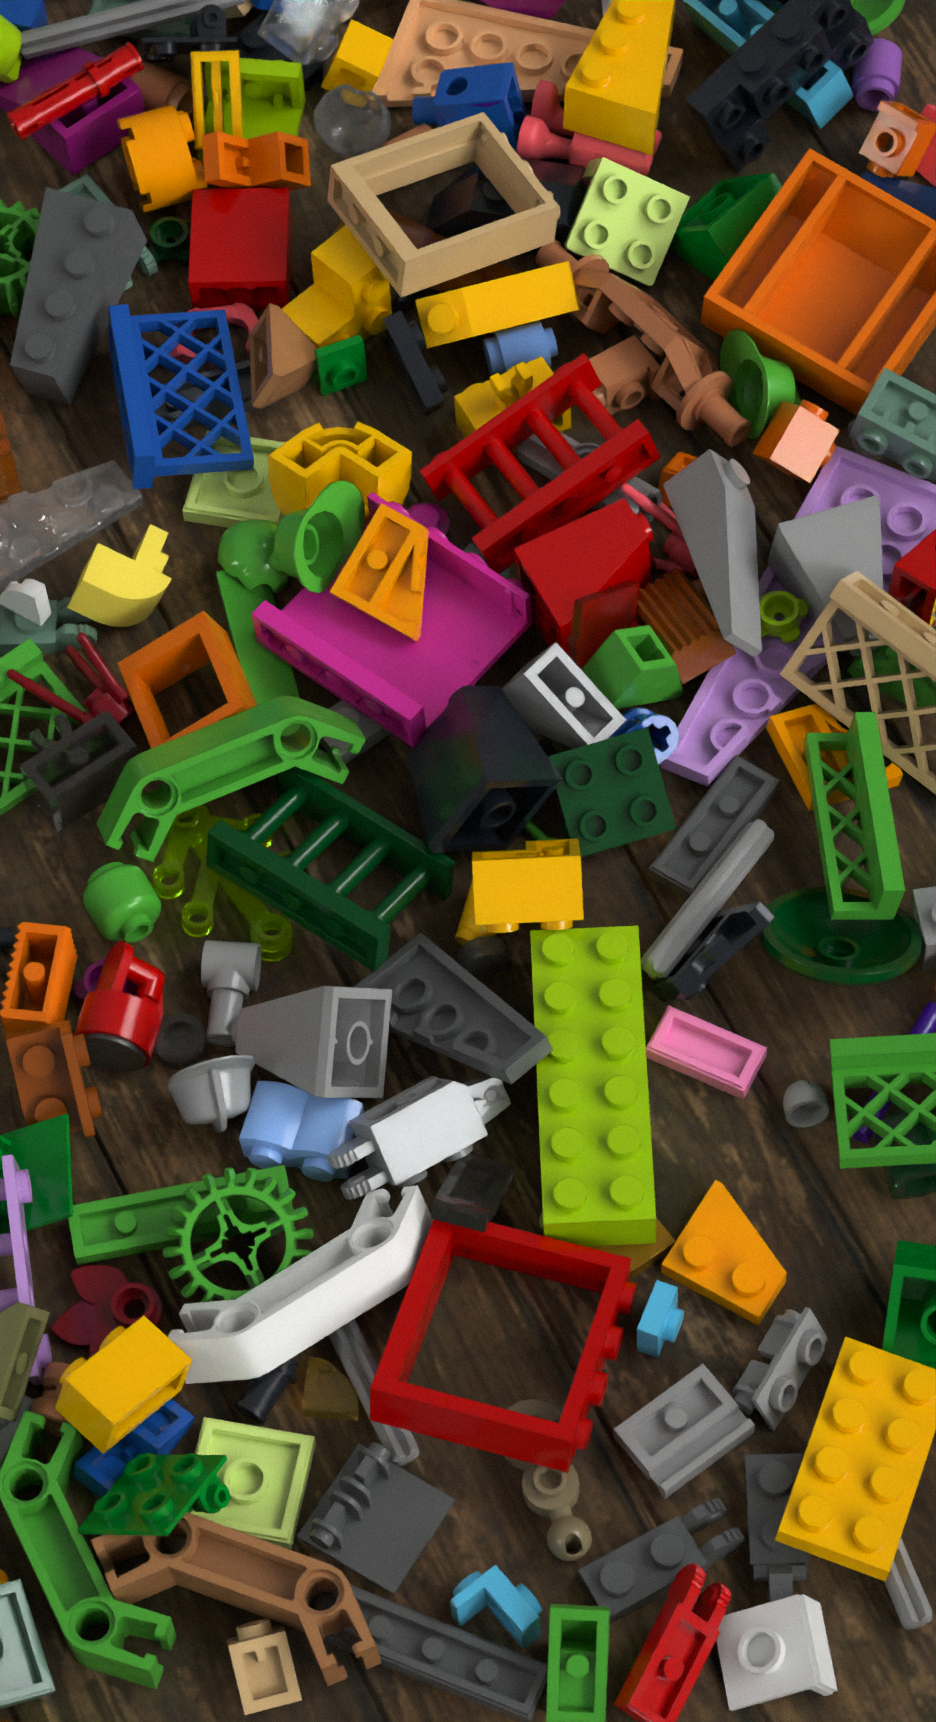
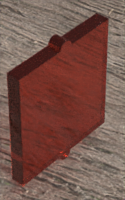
M629 580L575 599L571 635L567 639V644L569 645L568 656L580 669L586 665L614 630L632 628L637 625L638 618L635 616L639 582Z

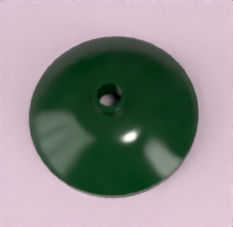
M826 887L798 889L775 898L766 906L774 915V918L759 932L760 939L766 950L782 966L806 979L836 987H863L892 980L908 971L917 962L922 946V934L918 924L901 907L898 908L894 920H831ZM841 888L843 902H870L869 893Z

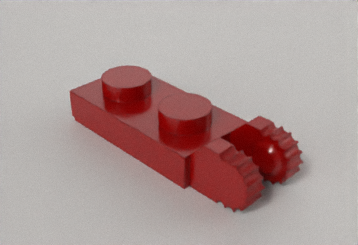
M693 1562L691 1564L688 1563L685 1567L683 1566L678 1571L677 1576H675V1581L671 1583L667 1591L668 1601H665L614 1703L615 1706L637 1722L677 1721L720 1633L717 1629L726 1613V1607L732 1599L730 1597L732 1594L730 1589L718 1581L717 1583L713 1582L710 1586L708 1585V1588L703 1590V1594L700 1595V1589L704 1586V1581L706 1580V1573H704L705 1570Z

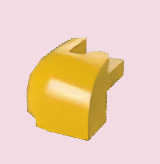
M358 421L354 428L333 427L323 429L320 423H317L302 430L268 455L271 492L279 510L285 516L293 511L309 508L319 493L330 483L339 480L353 483L361 492L365 504V526L370 521L367 496L371 492L387 502L394 501L401 506L403 505L410 486L412 451L375 428Z

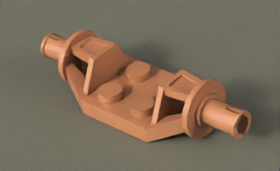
M556 239L554 242L540 248L535 257V262L539 266L546 267L566 261L570 263L581 309L568 312V314L573 313L584 325L602 335L620 321L629 327L633 324L643 333L640 339L647 347L660 357L666 355L651 388L676 410V421L684 430H694L707 423L730 447L738 445L747 437L751 431L752 423L727 402L733 390V380L726 372L719 371L717 357L654 297L616 275L609 273V264L601 255L592 254L578 261ZM682 391L686 393L684 398L680 395Z

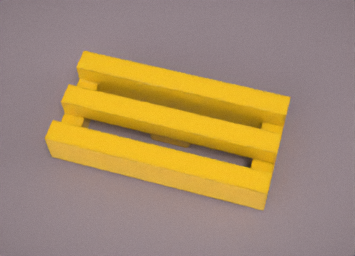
M240 51L190 52L195 150L203 149L202 135L205 134L202 62H211L214 132L224 133L221 61H229L232 135L244 138Z

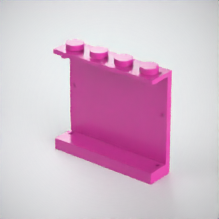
M373 492L367 496L370 521L380 504L383 503L419 523L411 518L400 504L394 501L387 502ZM370 521L363 527L362 535L366 530L367 526L369 525ZM432 526L425 527L429 531L421 636L417 642L330 593L346 562L340 568L327 590L314 593L307 591L304 587L282 610L264 600L251 613L257 643L412 748H415L421 741L422 733L434 724L448 706V700L451 695L462 686H473L532 624L530 594L520 582L513 578L505 579L491 570L480 556L473 552L465 553L451 544L440 530Z

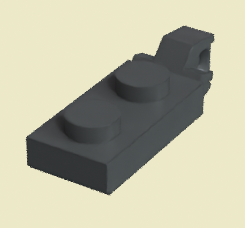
M803 1453L745 1455L750 1572H753L754 1582L768 1581L769 1602L793 1596V1581L806 1580V1571H808L809 1565L808 1553L774 1541L803 1459Z

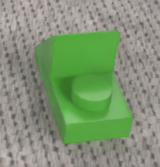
M550 1604L546 1722H606L610 1607Z

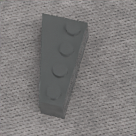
M46 187L10 362L11 368L27 394L71 405L108 326V306L118 304L147 242V238L132 210Z

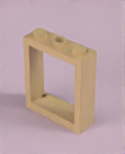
M484 112L330 165L327 201L400 297L550 244L555 240L557 220L560 217V206L553 199V193L544 188L534 175L530 164L520 158L509 144L505 133H500ZM474 161L516 213L417 249L377 198V195Z

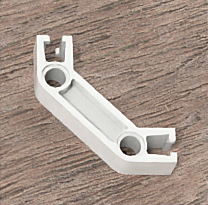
M403 1187L401 1192L403 1199L394 1214L388 1203L391 1196L387 1190L376 1189L368 1192L349 1230L235 1300L184 1304L179 1316L188 1333H184L182 1329H174L170 1331L168 1338L192 1359L185 1380L186 1384L246 1380L260 1377L410 1283L433 1222L419 1187Z

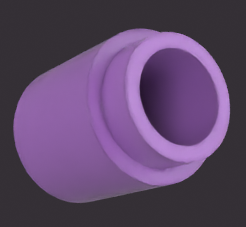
M882 38L873 39L874 43L870 46L868 53L860 62L854 64L852 93L856 97V102L861 108L873 112L879 111L877 107L881 100L894 102L900 91L902 51L896 44Z

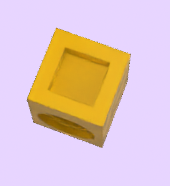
M351 19L335 50L321 87L364 107L381 74L394 39Z

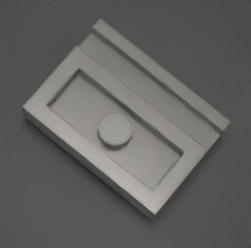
M701 1364L613 1429V1437L648 1480L651 1479L660 1490L659 1493L666 1499L755 1433V1424L750 1418L747 1419L735 1400L708 1368Z

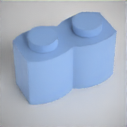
M257 1081L239 1137L243 1156L248 1157L253 1165L262 1169L280 1165L297 1167L301 1169L305 1176L317 1181L329 1182L333 1178H348L352 1164L347 1167L332 1169L327 1159V1154L355 1138L349 1121L364 1113L363 1103L351 1098L315 1097L293 1085L274 1081Z

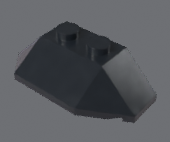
M521 158L530 164L536 178L547 191L553 193V199L560 206V217L557 220L555 239L565 248L564 244L590 184V181L582 178L586 169L582 166ZM475 164L433 197L426 227L450 238L516 213L478 165ZM541 247L522 254L536 256ZM568 251L578 261L583 258L582 256H579L573 252Z

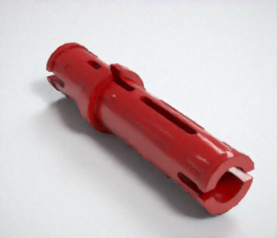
M127 42L113 53L96 62L87 61L81 65L82 70L70 78L37 95L22 106L5 114L8 119L7 121L17 138L23 141L37 130L51 124L85 102L97 96L102 99L109 95V89L126 78L143 71V61L134 46Z

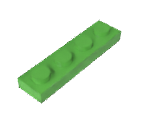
M285 1165L256 1170L255 1187L263 1189L267 1178L270 1175H274L278 1178L277 1185L271 1193L274 1197L279 1199L283 1192L289 1189ZM246 1172L235 1174V1184H245ZM224 1176L214 1178L217 1188L227 1185ZM203 1180L73 1205V1216L68 1219L77 1265L160 1250L169 1246H180V1237L165 1235L163 1233L164 1226L174 1225L182 1228L185 1219L174 1215L171 1212V1207L173 1204H179L189 1211L195 1203L186 1196L184 1190L188 1186H192L200 1197H203L209 1192ZM241 1196L227 1198L234 1215L244 1224L254 1225L277 1216L271 1208L256 1199ZM292 1201L285 1205L289 1213L293 1212ZM212 1206L207 1208L198 1219L193 1230L192 1243L219 1238L221 1228ZM225 1216L224 1220L229 1229L225 1237L241 1234L237 1227L234 1228L230 1218Z

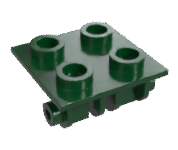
M648 727L547 756L562 777V781L555 789L564 817V822H561L565 839L579 838L581 857L676 829Z

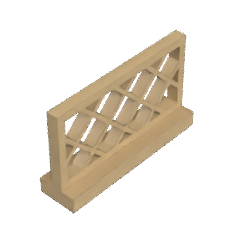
M855 571L838 582L829 596L831 600L780 675L848 728L851 725L854 712L846 706L843 688L867 685L871 710L876 712L883 755L936 795V775L929 770L926 751L936 750V742L924 743L919 715L936 713V705L918 707L913 684L914 678L929 677L936 682V630L859 571ZM839 610L855 621L859 641L835 644L831 621ZM868 631L877 638L869 639ZM823 636L824 645L815 646L820 637ZM887 645L893 649L898 656L900 672L876 675L871 647ZM860 648L865 677L842 680L837 651ZM826 653L831 681L815 683L799 671L808 655ZM910 663L919 670L911 671ZM902 680L907 708L883 711L878 683ZM832 689L833 696L825 690ZM908 716L913 744L897 746L887 737L884 719ZM908 753H915L916 760Z

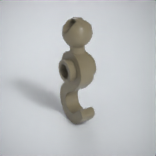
M538 1399L521 1400L508 1408L511 1411L557 1423L560 1421L559 1410L546 1401ZM504 1456L516 1468L525 1470L522 1478L524 1501L529 1509L537 1515L548 1517L551 1520L552 1524L548 1528L546 1535L547 1546L551 1553L563 1561H576L583 1557L590 1549L592 1535L588 1525L583 1520L573 1516L571 1511L577 1503L580 1493L578 1473L571 1464L569 1473ZM570 1549L579 1550L577 1554L572 1555L567 1553V1551Z

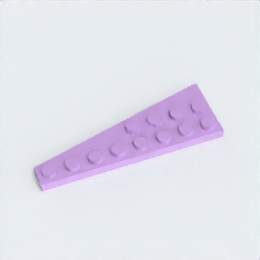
M836 446L831 459L823 466L794 519L877 495L881 516L883 590L888 593L894 565L936 529V484ZM769 565L759 581V599L762 595L773 591L789 592L775 576ZM809 615L801 619L799 625L801 635L797 641L784 643L780 638L766 635L761 637L762 652L755 657L734 646L735 655L710 668L677 727L679 731L677 748L670 757L661 762V768L706 787H709L735 755L739 756L767 726L769 717L779 714L800 692L799 689L784 679L780 673L815 622ZM779 616L775 617V619L777 621H781L784 619V617ZM823 636L820 637L815 646L824 645ZM826 653L808 655L799 671L812 679L827 664Z

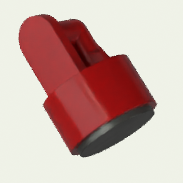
M123 940L118 941L106 956L95 991L85 996L73 1036L84 1033L90 1063L112 1071L134 1072L145 1068L151 1061L163 1021V985L165 976L159 968L134 956L133 946ZM126 979L138 985L135 996L122 992Z

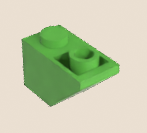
M650 625L614 630L581 669L616 709L678 699L684 692L677 665Z

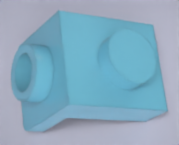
M496 1564L484 1574H481L480 1571L471 1573L454 1589V1597L450 1600L451 1615L459 1626L464 1625L487 1607L523 1650L541 1636L540 1616L538 1614L542 1612V1608L539 1602L524 1584L520 1583L514 1587Z

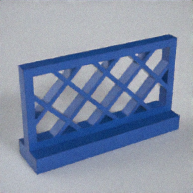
M128 304L109 305L107 341L133 489L153 488V479L156 476L253 470L254 457L225 310L130 316ZM216 327L217 336L208 345L189 335L193 330L200 328ZM159 331L168 336L169 339L157 348L143 340L140 332ZM179 344L197 354L187 365L168 355ZM207 361L224 370V373L215 382L196 372ZM158 364L176 374L165 386L148 376ZM186 381L204 391L194 403L176 393ZM214 398L232 409L222 420L204 410ZM165 401L183 412L172 424L155 414V411ZM193 419L211 429L201 441L182 430ZM223 436L239 446L240 453L220 454L210 447ZM171 440H174L189 449L190 452L185 457L163 458L161 450Z

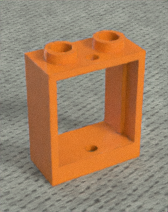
M205 611L198 613L117 663L151 749L257 706L228 633ZM211 661L228 703L170 737L154 695Z

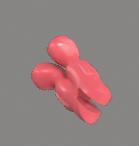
M542 79L539 81L532 102L531 116H525L519 132L517 154L520 158L533 160L544 158L569 160V165L582 166L586 169L589 160L604 157L641 175H648L653 163L652 155L564 129V108L559 103L557 86L550 81ZM657 129L653 155L657 152L662 138L661 132Z

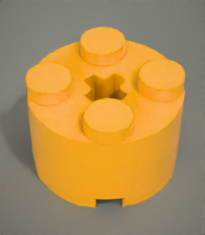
M172 104L117 119L119 129L128 128L129 136L122 137L120 140L134 191L139 190L140 195L146 194L147 197L146 201L139 202L142 213L191 201L193 189L208 188L207 183H205V172L201 160H197L196 157L191 158L187 142L194 141L195 137L187 112L184 113L183 110L177 112Z

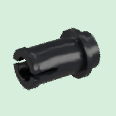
M291 1358L272 1371L260 1377L252 1378L240 1398L235 1401L234 1407L249 1419L259 1424H264L268 1414L288 1383L295 1384L298 1380L295 1373L299 1368V1364Z

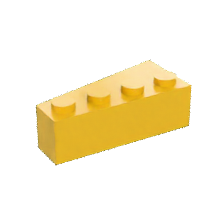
M612 0L565 86L564 129L653 156L676 0Z

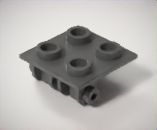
M372 1442L369 1448L358 1444L298 1533L297 1539L390 1594L395 1595L456 1502V1499L390 1462L388 1459L391 1453L381 1444Z

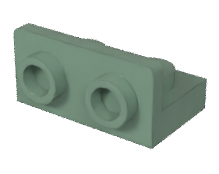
M884 367L860 409L849 437L857 441L865 451L875 455H883L902 465L910 475L936 483V394Z

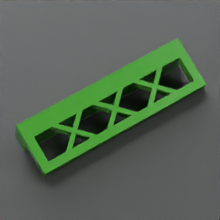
M855 712L848 733H806L803 741L830 919L894 920L905 893V886L876 712ZM819 750L846 751L848 764L838 773L821 760ZM835 789L854 802L855 808L846 817L828 805L827 797ZM843 833L861 846L862 853L853 862L834 847V842ZM850 878L868 891L870 902H843L841 887Z

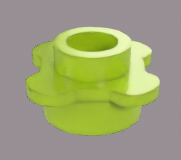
M773 591L762 595L759 599L761 637L769 635L780 638L784 643L797 641L801 635L799 629L801 619L806 617L809 612L805 601L796 599L794 595L786 591ZM782 616L784 619L777 621L775 617Z

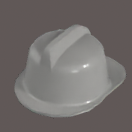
M231 1055L197 1063L175 1073L169 1079L166 1091H170L182 1119L187 1124L211 1123L216 1133L226 1131L227 1119L236 1117L249 1109L251 1103L250 1074L253 1071L255 1060L253 1056Z

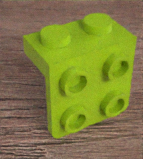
M240 58L244 138L250 139L277 131L298 137L305 105L301 63L283 60L271 61ZM221 61L224 133L232 135L229 61ZM206 62L204 68L209 100L205 115V134L214 132L211 62ZM198 149L197 157L198 160H201V163L203 158V149Z

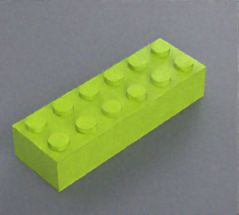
M616 926L563 930H530L534 1026L547 1037L553 1049L536 1064L544 1236L581 1246L656 1243V1206L639 927Z

